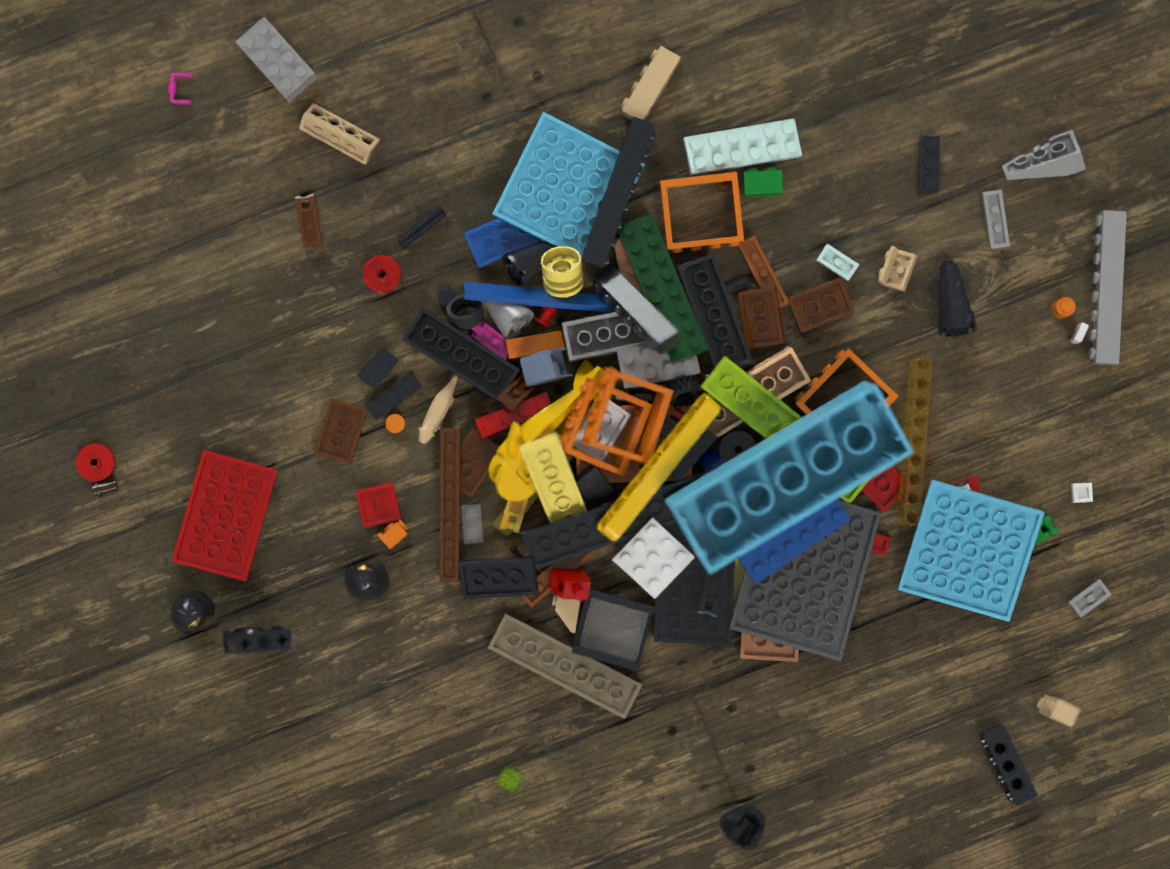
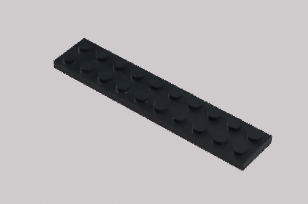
M706 472L660 486L623 534L615 541H611L598 530L599 522L615 502L521 532L529 557L534 556L535 568L539 569L632 538L651 517L663 527L677 523L664 499L705 476Z

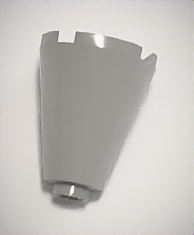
M482 301L506 339L517 337L521 333L519 330L523 326L527 328L534 317L531 309L524 305Z

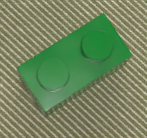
M776 167L766 168V171L750 168L742 175L744 198L782 196L783 194L782 170H777Z

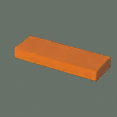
M561 331L505 340L508 359L526 357L549 349L564 348Z

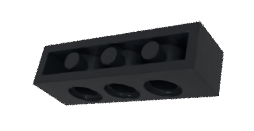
M998 724L980 733L982 739L979 741L983 749H987L990 754L988 760L993 768L996 767L999 773L996 775L1001 785H1005L1007 789L1005 795L1008 801L1019 806L1037 797L1038 794L1005 726ZM997 743H1001L1003 746L1002 751L996 753L994 750ZM1009 760L1011 767L1008 770H1004L1003 764ZM1018 778L1020 781L1019 786L1013 788L1011 785L1012 780Z

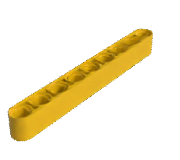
M703 394L695 401L598 524V530L611 541L617 540L719 413L720 406L711 397Z

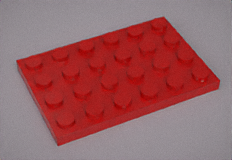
M203 450L172 562L247 582L278 470Z

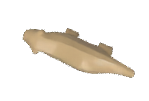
M456 375L451 378L448 384L432 401L423 425L419 428V442L426 444L435 436L434 433L441 428L443 419L455 399L453 393L458 379Z

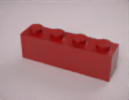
M547 392L522 401L512 411L504 408L478 418L474 421V425L480 440H484L511 429L513 423H518L519 426L552 403Z

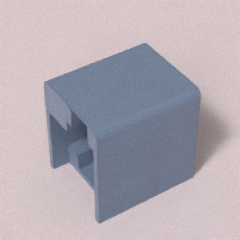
M566 348L549 349L520 358L526 385H543L573 376V374H567L562 351L566 350Z

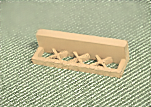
M314 103L303 114L299 127L302 131L365 165L369 161L372 150L380 140ZM315 111L319 113L321 116H315L312 114V112ZM329 122H335V123H337L338 125L334 126V125L330 124ZM346 131H352L355 135H350ZM362 140H368L372 143L371 145H368Z

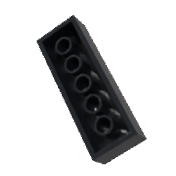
M714 253L677 266L676 269L686 297L708 347L707 354L713 370L724 356L738 367L751 364L753 360Z
M422 307L402 338L405 343L499 403L500 401L497 397L515 381L520 373L519 368L424 307Z

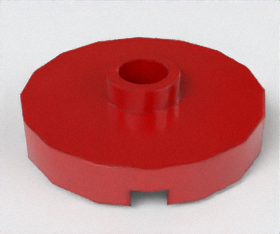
M378 255L369 259L365 264L363 278L368 288L374 292L388 293L394 290L400 283L401 269L398 263L390 256ZM382 271L386 273L384 278L379 277V273Z
M93 443L85 446L80 450L76 459L78 472L89 481L99 482L106 480L115 469L116 460L113 452L102 444ZM94 459H97L98 464L96 466H93L92 461Z

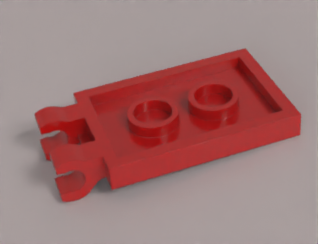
M890 466L870 478L861 491L882 512H885L911 485Z

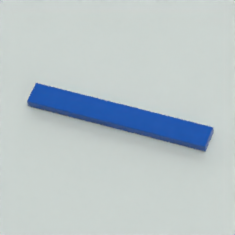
M472 282L464 283V299L607 313L615 312L614 308L608 305L600 294L578 292L573 296L558 298L551 296L545 289Z

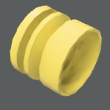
M560 246L551 248L541 257L543 285L546 292L558 298L569 297L578 293L583 287L582 261L579 252L574 248Z

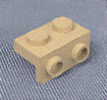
M891 246L890 250L886 252L884 267L879 271V282L885 287L905 292L917 255Z

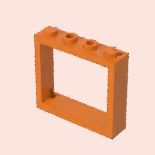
M737 172L660 181L667 249H671L672 253L683 252V248L690 247L691 251L702 250V246L709 245L710 249L721 248V244L729 243V247L740 246V242L744 241ZM732 181L737 236L673 243L667 188Z
M847 349L845 352L841 350L834 357L837 361L832 366L828 364L821 371L823 375L819 379L815 377L808 384L810 389L806 393L802 391L795 398L797 402L794 406L805 416L812 411L804 403L847 358L888 395L884 399L888 407L899 396L850 349Z
M605 368L603 376L600 377L599 389L594 395V405L588 414V423L583 431L584 436L581 443L646 464L654 453L673 390ZM616 378L656 391L637 454L596 442Z
M586 378L584 385L580 387V395L573 404L571 417L566 421L565 432L559 438L563 452L624 477L631 460L630 458L617 455L613 465H609L572 449L595 389L600 386L599 381ZM613 388L612 395L637 405L619 448L634 453L653 405Z

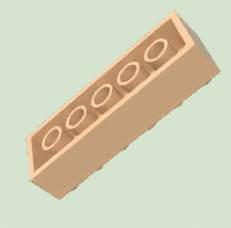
M788 346L745 372L779 400L811 381L794 350ZM708 394L720 406L719 413L707 427L717 438L744 422Z

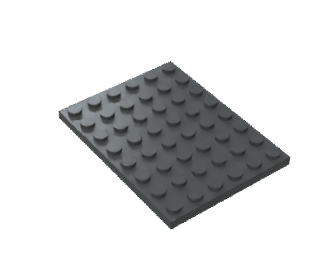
M838 500L851 520L756 585L745 570L729 629L841 662L881 513Z

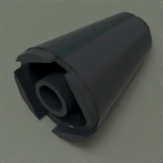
M542 241L507 252L502 255L503 264H508L509 270L507 272L518 286L525 287L542 270L541 257L551 248H555V246Z

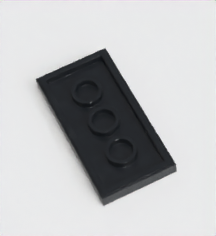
M534 556L460 560L458 562L464 599L534 596L539 594Z

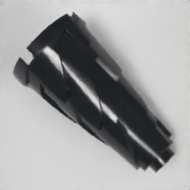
M953 260L944 261L939 267L938 334L941 337L943 332H945V337L969 334L968 329L972 328V332L977 330V323L966 295L963 277L960 275L957 263H954Z

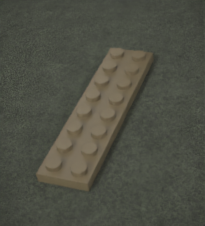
M508 614L504 615L488 646V649L623 719L626 718L643 685L593 658L571 653L572 647Z

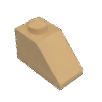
M554 594L552 605L556 606L555 611L568 629L575 633L580 601L564 600L557 594Z

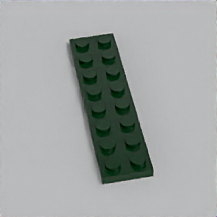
M652 213L623 223L621 230H617L644 298L679 333L680 344L667 352L671 364L673 365L708 352V347Z

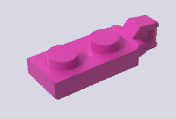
M483 322L470 329L473 331L471 336L476 341L507 360L508 355L505 340L507 339Z

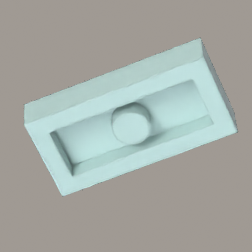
M829 244L825 246L816 260L847 281L850 280L859 266L858 263Z

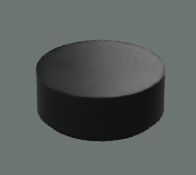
M443 288L438 293V301L443 307H447L450 300L457 295L453 289Z

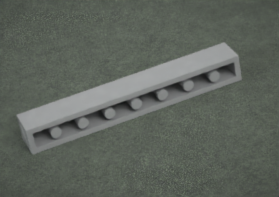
M1103 210L1097 215L1095 222L1096 227H1098V234L1095 236L1097 253L1094 255L1096 272L1093 274L1095 291L1092 293L1094 310L1091 312L1093 329L1090 331L1092 348L1089 350V359H1091V364L1115 366L1119 364L1127 212Z

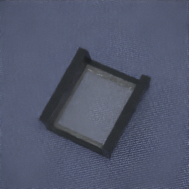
M590 589L588 599L584 600L571 653L639 671L641 655L656 607Z

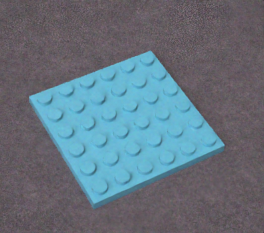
M543 112L492 215L555 247L567 246L574 248L582 256L619 150ZM636 176L634 184H636L639 177Z
M931 479L897 589L1009 622L1045 512Z

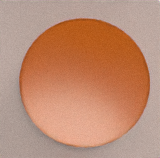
M392 414L386 420V428L392 433H400L405 428V420L398 414Z

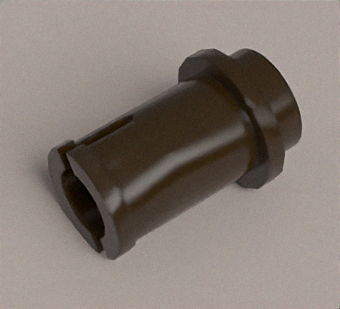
M113 479L100 484L96 482L95 485H92L95 497H102L103 494L118 491V485L116 480Z

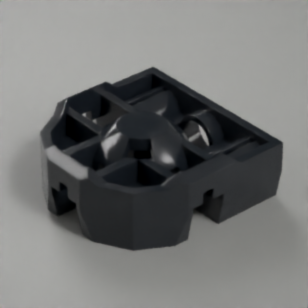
M273 626L270 630H264L261 627L236 628L232 633L230 630L222 632L224 654L287 650L291 647V629H284L281 626Z

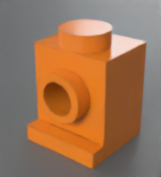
M402 520L395 524L391 522L384 529L385 533L380 532L377 536L389 549H393L409 534L406 531L408 527Z

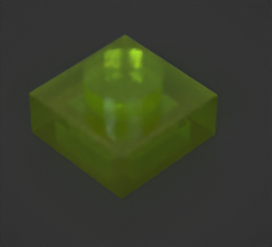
M505 766L496 784L514 792L522 774Z

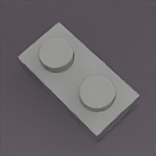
M1098 579L1068 601V603L1079 618H1082L1112 594L1103 582Z

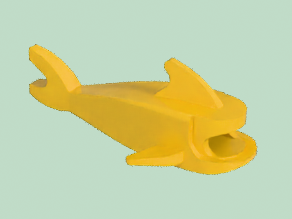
M584 360L575 375L574 390L535 414L521 426L518 423L512 424L508 438L497 449V453L489 465L490 479L496 484L497 492L501 497L509 501H522L536 491L519 446L556 433L559 439L565 432V424L567 419L571 417L573 404L580 395V387L584 385L586 378L595 379L600 382V377L604 373L600 367L597 366L593 369V366ZM596 388V389H595V392H594L592 398H594V395H595V393L598 391L599 388Z

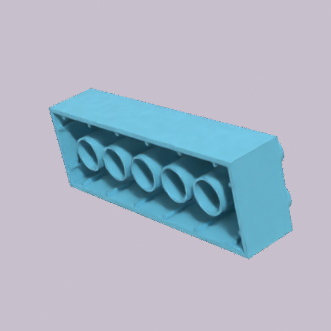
M863 381L664 499L701 565L711 574L914 452L876 384Z

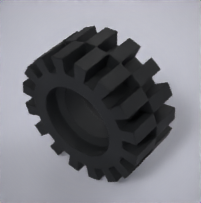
M682 375L681 378L677 376L676 380L671 379L667 386H665V388L673 390L670 405L674 407L678 405L679 407H683V405L688 407L690 403L693 405L694 401L702 395L699 379L695 376L692 377V375H688V377Z

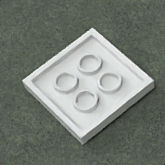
M651 517L612 559L655 599L695 556L659 522Z

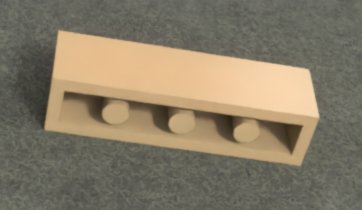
M660 46L659 50L655 49L650 57V60H652L650 65H645L640 73L642 76L639 83L635 82L630 90L632 95L629 99L625 98L621 105L623 109L622 115L630 120L633 116L645 120L679 64L681 57L663 46Z

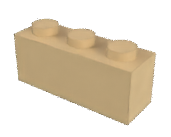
M1045 695L1044 698L1041 697L1037 704V708H1039L1038 713L1070 727L1073 726L1080 711L1079 708L1048 695Z

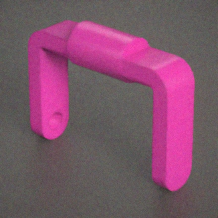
M172 73L171 81L168 85L170 101L173 104L191 105L192 101L175 100V78L193 77V74Z

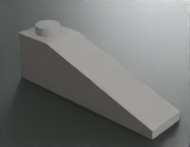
M1073 130L1053 136L1048 139L1049 143L1042 147L1037 145L1033 148L1034 151L1028 155H1020L1004 164L1002 167L1006 179L1067 176L1086 170Z

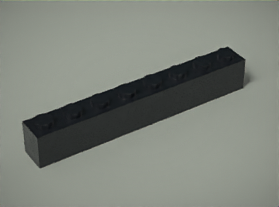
M635 116L631 119L582 253V263L600 270L604 266H608L611 258L608 255L610 248L614 249L617 242L615 234L617 230H621L624 222L621 219L623 212L627 213L630 206L628 198L630 194H634L637 184H634L636 176L640 177L643 166H640L643 159L646 160L650 150L647 148L648 143L653 141L656 131L653 130L655 124Z

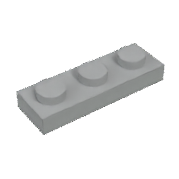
M1002 190L983 192L981 195L989 248L992 250L1010 247Z

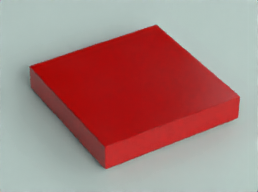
M393 482L356 491L364 528L402 520Z

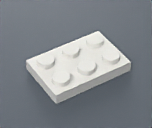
M609 400L596 442L612 446L631 414ZM593 402L582 421L573 446L584 454L603 461L608 451L581 443L584 436L583 431L588 423V414L594 405Z

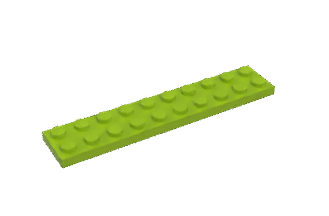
M725 356L700 386L766 439L802 418ZM869 479L841 495L840 498L846 503L851 504Z

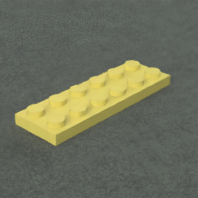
M556 433L519 446L550 523L587 511Z

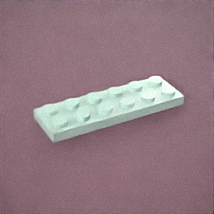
M794 119L683 138L691 176L802 156Z

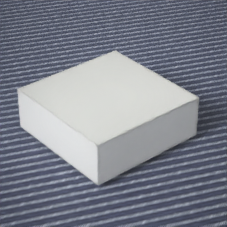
M1083 322L1079 323L1070 342L1074 344L1082 342L1089 326Z
M1092 483L1071 484L1072 503L1093 502Z

